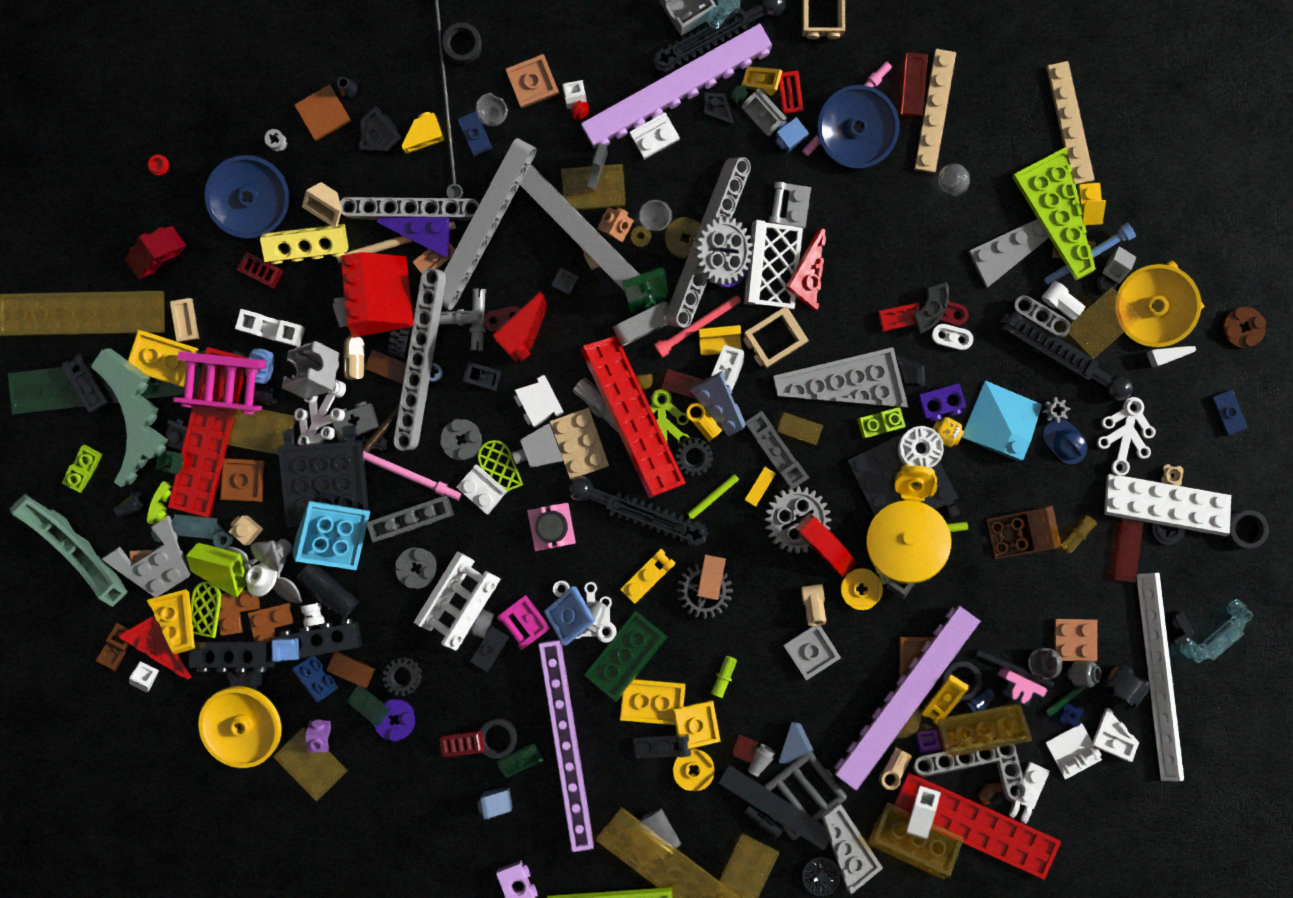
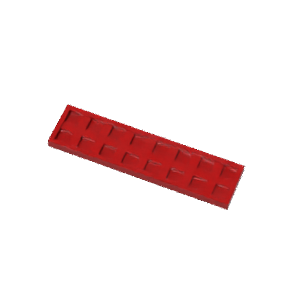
M617 336L583 346L580 350L648 497L657 496L686 484Z
M207 347L205 353L249 359V357ZM205 363L202 366L194 399L204 400L207 371ZM218 364V368H215L212 401L224 402L227 375L225 365ZM238 367V370L235 371L233 403H238L246 373L245 367ZM194 404V407H192L168 505L169 508L207 518L210 517L234 422L235 408Z
M907 772L891 810L910 819L920 786L941 792L931 829L1045 880L1060 846V840Z

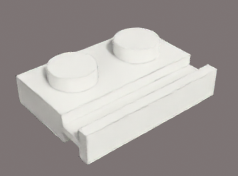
M666 113L630 132L644 159L680 140Z
M475 465L457 486L464 495L486 514H489L508 492L478 465Z

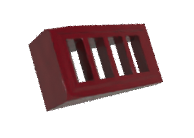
M248 252L245 253L237 269L273 289L283 273V270L268 262H264V260ZM252 259L253 261L248 271L245 270L244 268L248 260ZM256 263H260L254 274L251 273ZM263 266H266L264 273L261 277H259L258 275L261 272ZM270 269H272L273 272H272L271 276L269 277L268 281L265 280V278H266L267 274L269 273Z
M481 731L447 734L440 737L443 757L485 752ZM471 737H473L475 748H473Z

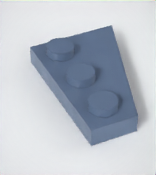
M722 370L694 385L690 391L727 436H730L742 430L746 424L738 405L732 399L731 388L727 386L724 380L725 374Z

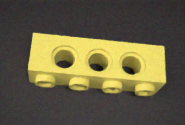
M339 224L336 228L330 225L264 233L260 237L264 262L271 261V264L282 263L285 259H291L292 262L301 261L303 257L310 256L312 259H320L327 254L337 257L344 255V252H347L349 248L345 224ZM320 239H328L331 245L328 247L323 246ZM300 241H307L310 244V248H302ZM286 243L290 251H283L280 248V244Z

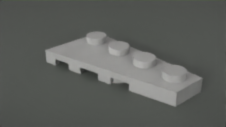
M1037 219L970 250L969 254L987 288L1047 240L1049 236Z
M836 802L821 816L847 891L852 894L883 868L841 804Z

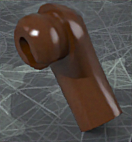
M1001 782L984 784L978 795L979 802L983 805H988L995 793L1003 792Z

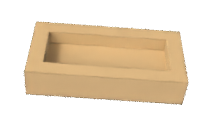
M187 298L170 301L176 341L185 342L199 339L193 300Z

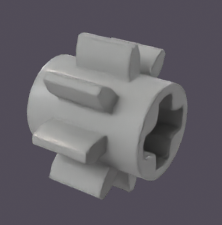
M1057 397L1052 399V404L1048 401L1045 402V405L1048 407L1042 413H1047V421L1055 419V423H1060V417L1062 419L1068 418L1065 413L1070 408H1066L1064 405L1066 400L1058 402ZM1055 407L1059 408L1060 412H1053L1052 409Z

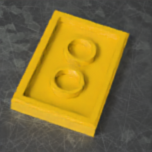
M138 330L128 362L150 377L185 388L187 365H185V361L178 360V352L198 353L199 349Z
M634 679L622 694L620 720L675 725L672 709L684 706L685 683Z

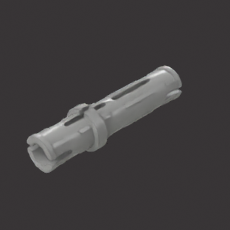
M477 288L472 290V311L481 310L483 321L480 324L472 323V327H470V332L472 333L470 350L476 351L478 343V351H484L486 290L481 289L480 297H478L479 289Z
M458 309L454 312H441L439 325L458 324L459 326H464L468 323L480 324L483 321V314L481 310L464 311L463 309ZM427 314V315L425 316V318H424V321H425L426 324H427V323L429 322V320H430V317H429L428 314Z

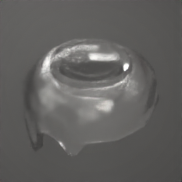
M488 93L478 99L476 113L478 119L483 124L492 127L499 126L507 118L508 108L502 98L494 96L493 93Z
M948 164L941 169L938 175V185L946 194L958 196L967 191L969 187V173L962 165Z
M651 200L642 205L639 211V220L644 228L661 231L669 226L672 220V210L667 203L661 200Z

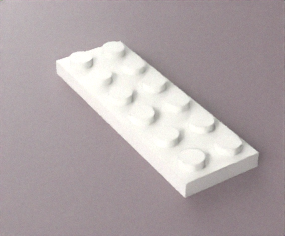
M1114 474L1107 476L1104 515L1222 536L1230 534L1231 495Z

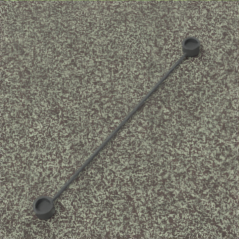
M434 0L453 184L448 186L446 193L449 198L462 199L464 195L463 189L460 185L456 184L439 6L438 0Z

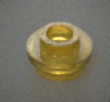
M644 226L634 228L631 232L633 244L639 247L646 246L651 240L649 229ZM638 233H644L645 238L642 240L638 239Z

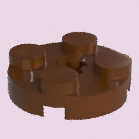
M1237 308L1229 312L1223 320L1222 330L1226 336L1225 339L1236 348L1255 346L1264 337L1266 319L1253 308ZM1246 323L1249 329L1242 333V328L1239 325Z

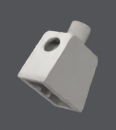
M550 424L521 439L523 449L512 452L516 464L528 460L531 468L564 461Z

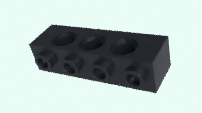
M352 619L339 621L340 625L332 626V623L320 624V629L312 630L311 626L299 628V632L291 634V630L278 632L279 636L273 638V640L286 638L300 639L302 646L299 649V658L362 646L359 623H352ZM336 630L340 631L343 635L340 642L336 641L333 637ZM315 634L322 637L321 645H316L313 642Z
M272 642L194 643L195 649L189 650V668H197V672H210V668H216V672H229V668H235V672H247L248 668H254V672H266V668L275 666ZM213 653H214V655H215L214 661H212V654H213ZM232 653L234 656L233 661L230 659ZM250 653H252L253 656L251 661L249 659Z

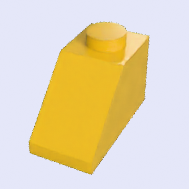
M426 112L420 114L419 118L414 120L402 144L405 153L444 141L434 113Z

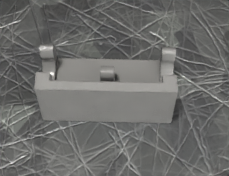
M760 88L741 107L768 137L778 130L777 128L787 119Z

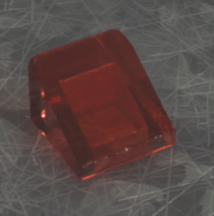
M739 734L731 754L751 763L758 742Z

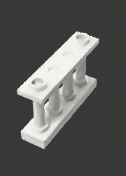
M458 551L414 621L418 626L432 631L433 628L438 630L445 636L442 644L454 650L458 649L500 581V578L487 571L481 575L471 568L475 561ZM466 574L478 582L472 593L460 585ZM455 592L467 600L461 611L449 603ZM444 610L456 618L450 629L438 621Z

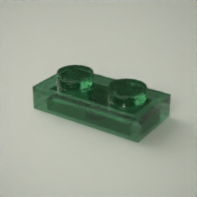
M164 450L163 454L157 459L156 470L179 474L184 463L183 454Z
M359 685L346 701L375 726H379L391 710L366 688Z
M533 743L497 760V763L505 777L508 778L543 761V757L536 744Z

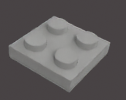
M812 626L784 644L787 652L806 680L841 658L821 626Z

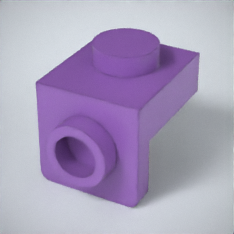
M315 720L309 722L305 735L307 752H328V737L331 730L330 721Z

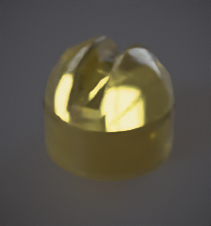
M652 373L636 376L642 389H648L652 385Z

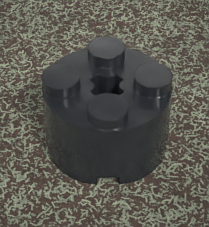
M1115 665L1103 679L1099 688H1103L1101 690L1103 694L1118 705L1121 703L1126 704L1125 709L1135 711L1149 691L1150 684L1142 678L1138 679L1133 675L1134 671L1129 667L1123 665L1121 668Z

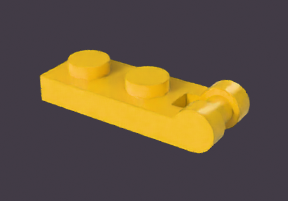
M662 549L621 588L634 603L675 565L672 559L669 560L664 555L665 552ZM658 560L664 565L660 570L654 565Z
M950 675L929 703L924 706L920 714L925 718H931L933 723L939 726L966 693L969 686Z

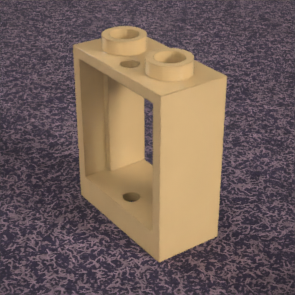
M802 0V36H807L808 39H818L819 36H828V39H838L844 35L845 0H838V28H808V0Z
M787 306L744 333L745 338L743 339L749 349L753 348L756 355L754 358L759 366L763 365L765 369L809 341ZM781 317L797 342L768 360L752 334Z

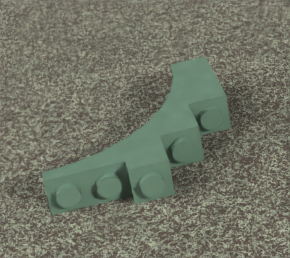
M109 348L100 352L91 367L112 388L125 418L127 432L126 454L121 470L114 483L122 487L127 484L131 485L137 478L136 472L139 468L144 467L148 458L159 457L166 449L164 445L168 439L150 427L157 418L155 414L159 408L140 395L147 389V382L150 377Z
M25 494L10 508L13 515L24 521L49 541L78 570L99 599L113 607L127 593L113 567L96 555L89 541L75 533L65 517L53 509L48 510Z

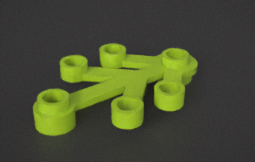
M664 389L656 390L651 396L652 404L650 408L653 414L658 410V419L656 421L666 442L667 430L677 439L678 443L681 436H686L689 439L687 434L682 433L666 418V410L675 416L677 423L682 426L686 425L689 421L687 414L679 411L671 403V395L668 391ZM663 396L665 397V402L661 404L657 401V398ZM681 415L687 418L685 423L679 421Z

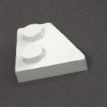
M1105 708L1092 746L1125 761L1132 762L1139 742L1133 735L1129 734L1124 724L1117 720L1112 714L1113 711Z

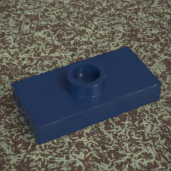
M476 111L458 119L474 157L493 150Z
M1233 390L1211 397L1226 436L1248 428Z

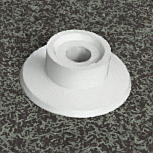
M263 563L251 567L246 574L249 593L255 597L267 594L276 582L277 571L270 570Z

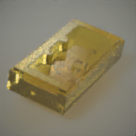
M784 412L777 432L817 445L823 425Z

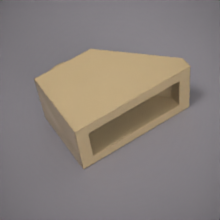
M321 182L306 190L302 207L336 228L342 212L338 193Z

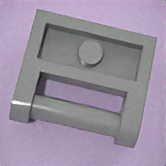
M775 182L772 216L769 218V223L803 227L805 229L811 187ZM787 191L789 192L786 218H781L783 192Z

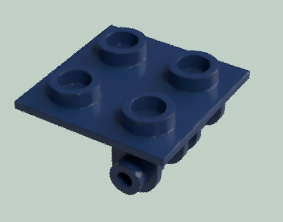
M311 656L292 669L316 702L326 698L330 693L339 688L315 656Z

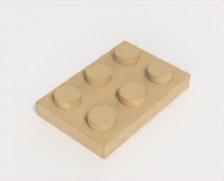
M589 408L550 421L570 480L609 466Z

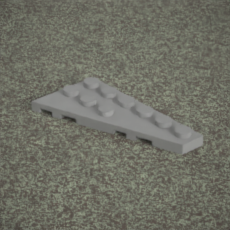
M893 347L773 376L778 397L908 407Z

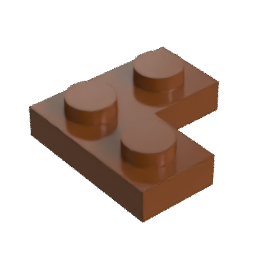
M243 590L238 597H234L229 593L221 594L218 618L221 636L243 632L240 612L260 609L259 597L251 595L248 590Z
M290 603L248 613L254 642H272L273 638L276 637V627L294 623Z

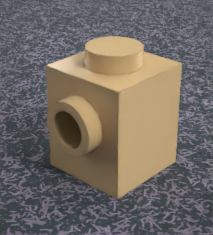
M238 516L231 523L230 526L232 528L229 532L242 544L250 545L263 528L249 516H242L241 518Z

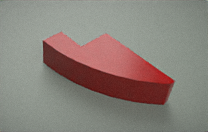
M809 513L795 528L802 535L801 537L842 578L856 566L857 562L814 515Z

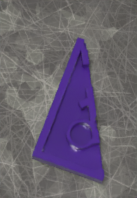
M377 217V223L445 258H449L450 218Z

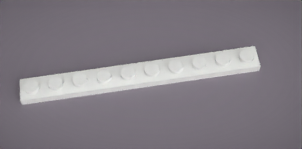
M1159 572L1136 574L1161 781L1184 780L1160 575Z

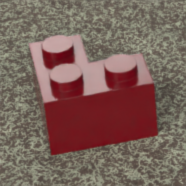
M173 226L165 229L160 227L149 235L144 233L139 236L137 243L129 249L130 253L125 258V261L137 278L141 279L155 273L162 262L179 256L186 247V244Z

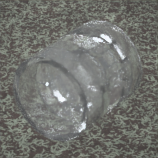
M486 610L480 611L475 624H472L469 630H472L474 635L484 639L494 614Z

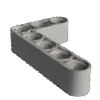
M1009 740L919 757L913 764V771L917 776L927 777L996 763L1006 799L1011 802H1017L1026 794L1016 748ZM1001 745L1009 748L1010 753L1008 756L1001 754ZM981 749L987 750L989 759H982L979 751ZM959 754H966L969 757V762L967 764L961 763ZM939 758H946L949 766L947 768L941 767L938 763ZM924 761L928 764L929 769L927 772L919 770V762ZM1006 766L1014 768V776H1008L1005 773ZM1012 786L1019 789V797L1011 795L1010 788Z

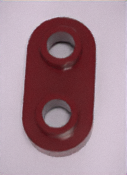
M948 301L947 308L939 321L955 326L962 325L968 319V310L963 305ZM954 312H958L960 314L959 319L954 318Z
M511 306L490 311L484 316V326L491 332H497L511 320V313L517 314L521 309ZM493 317L497 318V323L494 325L490 324V319Z

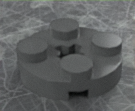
M456 419L447 424L443 429L441 446L449 457L456 460H467L479 452L482 446V435L479 428L473 422L465 419ZM462 434L466 435L465 440L467 443H462L459 446L456 437L462 436Z
M414 547L401 553L395 564L396 575L399 581L408 588L419 589L426 587L434 580L437 571L435 557L431 552L423 548ZM414 562L417 565H422V568L419 569V574L411 571Z

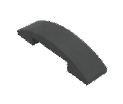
M762 411L745 422L762 450L792 490L809 479L806 472L798 461L795 460Z

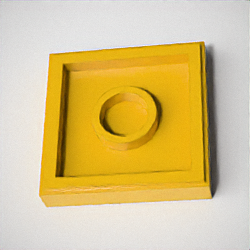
M712 700L672 709L676 734H689L688 748L720 742Z

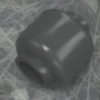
M1077 660L1068 669V678L1076 687L1092 688L1100 681L1101 670L1093 661Z

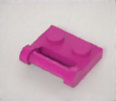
M526 595L496 617L499 622H503L519 643L518 647L520 650H523L551 628ZM512 613L530 635L527 639L524 638L508 617Z

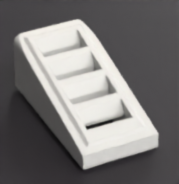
M1195 346L1155 349L1147 352V356L1151 366L1156 367L1193 353L1196 348Z

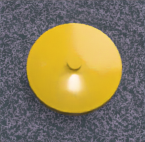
M1164 264L1149 265L1133 272L1121 285L1115 302L1116 317L1123 331L1134 341L1150 347L1170 346L1188 336L1196 326L1201 313L1200 293L1194 281L1182 270Z
M899 501L886 506L874 517L867 533V551L871 562L881 574L899 583L914 584L930 579L943 568L951 549V535L943 517L932 507L917 501Z
M232 686L218 691L205 703L199 716V733L206 749L218 761L231 767L249 768L261 764L275 751L281 738V721L276 708L263 694L248 687Z

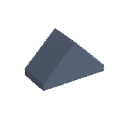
M791 723L779 760L782 764L792 762L813 751L800 723Z

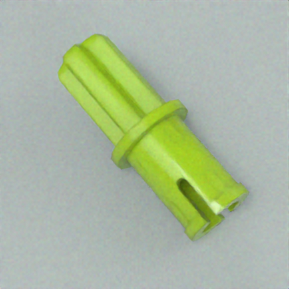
M725 657L720 672L716 674L718 677L711 691L713 695L723 698L729 681H732L731 675L737 663L735 658Z

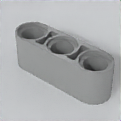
M1021 296L1016 300L1015 311L1058 338H1063L1068 334L1070 324L1061 315L1028 296ZM1021 302H1028L1030 308L1027 311H1021L1018 305ZM1044 312L1048 315V319L1040 322L1037 320L1036 315ZM1063 323L1066 326V330L1062 333L1056 332L1054 325Z
M666 301L614 326L613 330L621 346H625L668 325L665 319L668 310Z

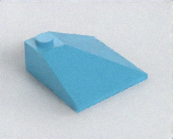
M984 381L961 438L1013 460L1023 461L1031 442L1042 404Z
M308 501L293 546L292 555L295 561L357 570L367 528L366 522L369 520L370 511Z

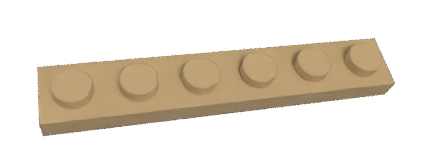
M935 50L914 170L929 173L936 172L956 52Z
M1066 61L1048 65L1046 68L1064 148L1067 147V158L1072 168L1073 183L1078 185L1093 182L1095 179L1069 63Z

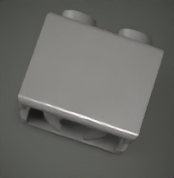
M660 0V4L681 36L716 15L717 6L713 0Z
M316 341L289 350L287 361L295 366L297 374L296 377L293 375L291 379L284 377L282 388L304 399L333 391L336 386L335 376L336 370L339 367V353Z

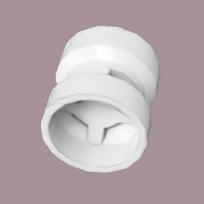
M321 603L300 607L301 613L305 617L303 620L304 627L325 623L324 616L321 615Z

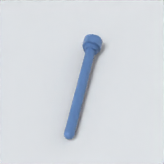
M1124 224L1116 235L1091 249L1093 258L1122 240L1130 241L1135 238L1136 234L1130 224ZM1065 265L1047 276L1044 281L1046 284H1051L1070 271Z

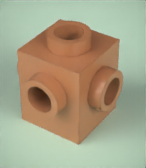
M617 207L616 210L607 208L597 230L611 239L623 242L633 220L627 216L628 212Z

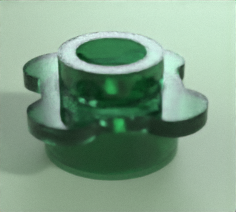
M738 85L731 95V99L737 103L736 106L738 107L749 98L747 85Z

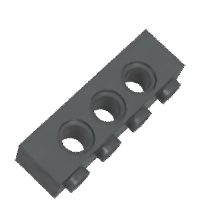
M443 496L366 522L372 542H378L452 517L454 513L448 496Z

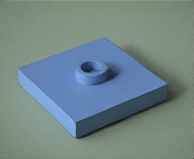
M571 587L544 611L563 645H568L595 622L593 615L576 587Z

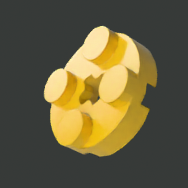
M904 465L895 477L896 492L900 493L901 498L906 501L921 502L929 495L932 497L937 490V478L934 470L930 467ZM913 482H919L917 486L913 485Z
M864 568L852 570L844 577L841 583V595L844 601L852 608L858 610H867L873 607L880 600L883 593L882 582L878 576L871 570ZM860 583L867 587V591H864L863 595H859V591H856V587H859Z
M692 748L691 756L676 758L673 766L674 778L678 785L685 790H703L713 780V761L706 752ZM690 765L699 766L697 769L699 773L697 775L694 773L690 775L688 773Z

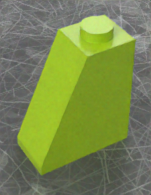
M197 543L189 551L187 561L191 572L234 597H238L247 586L246 574L240 553Z

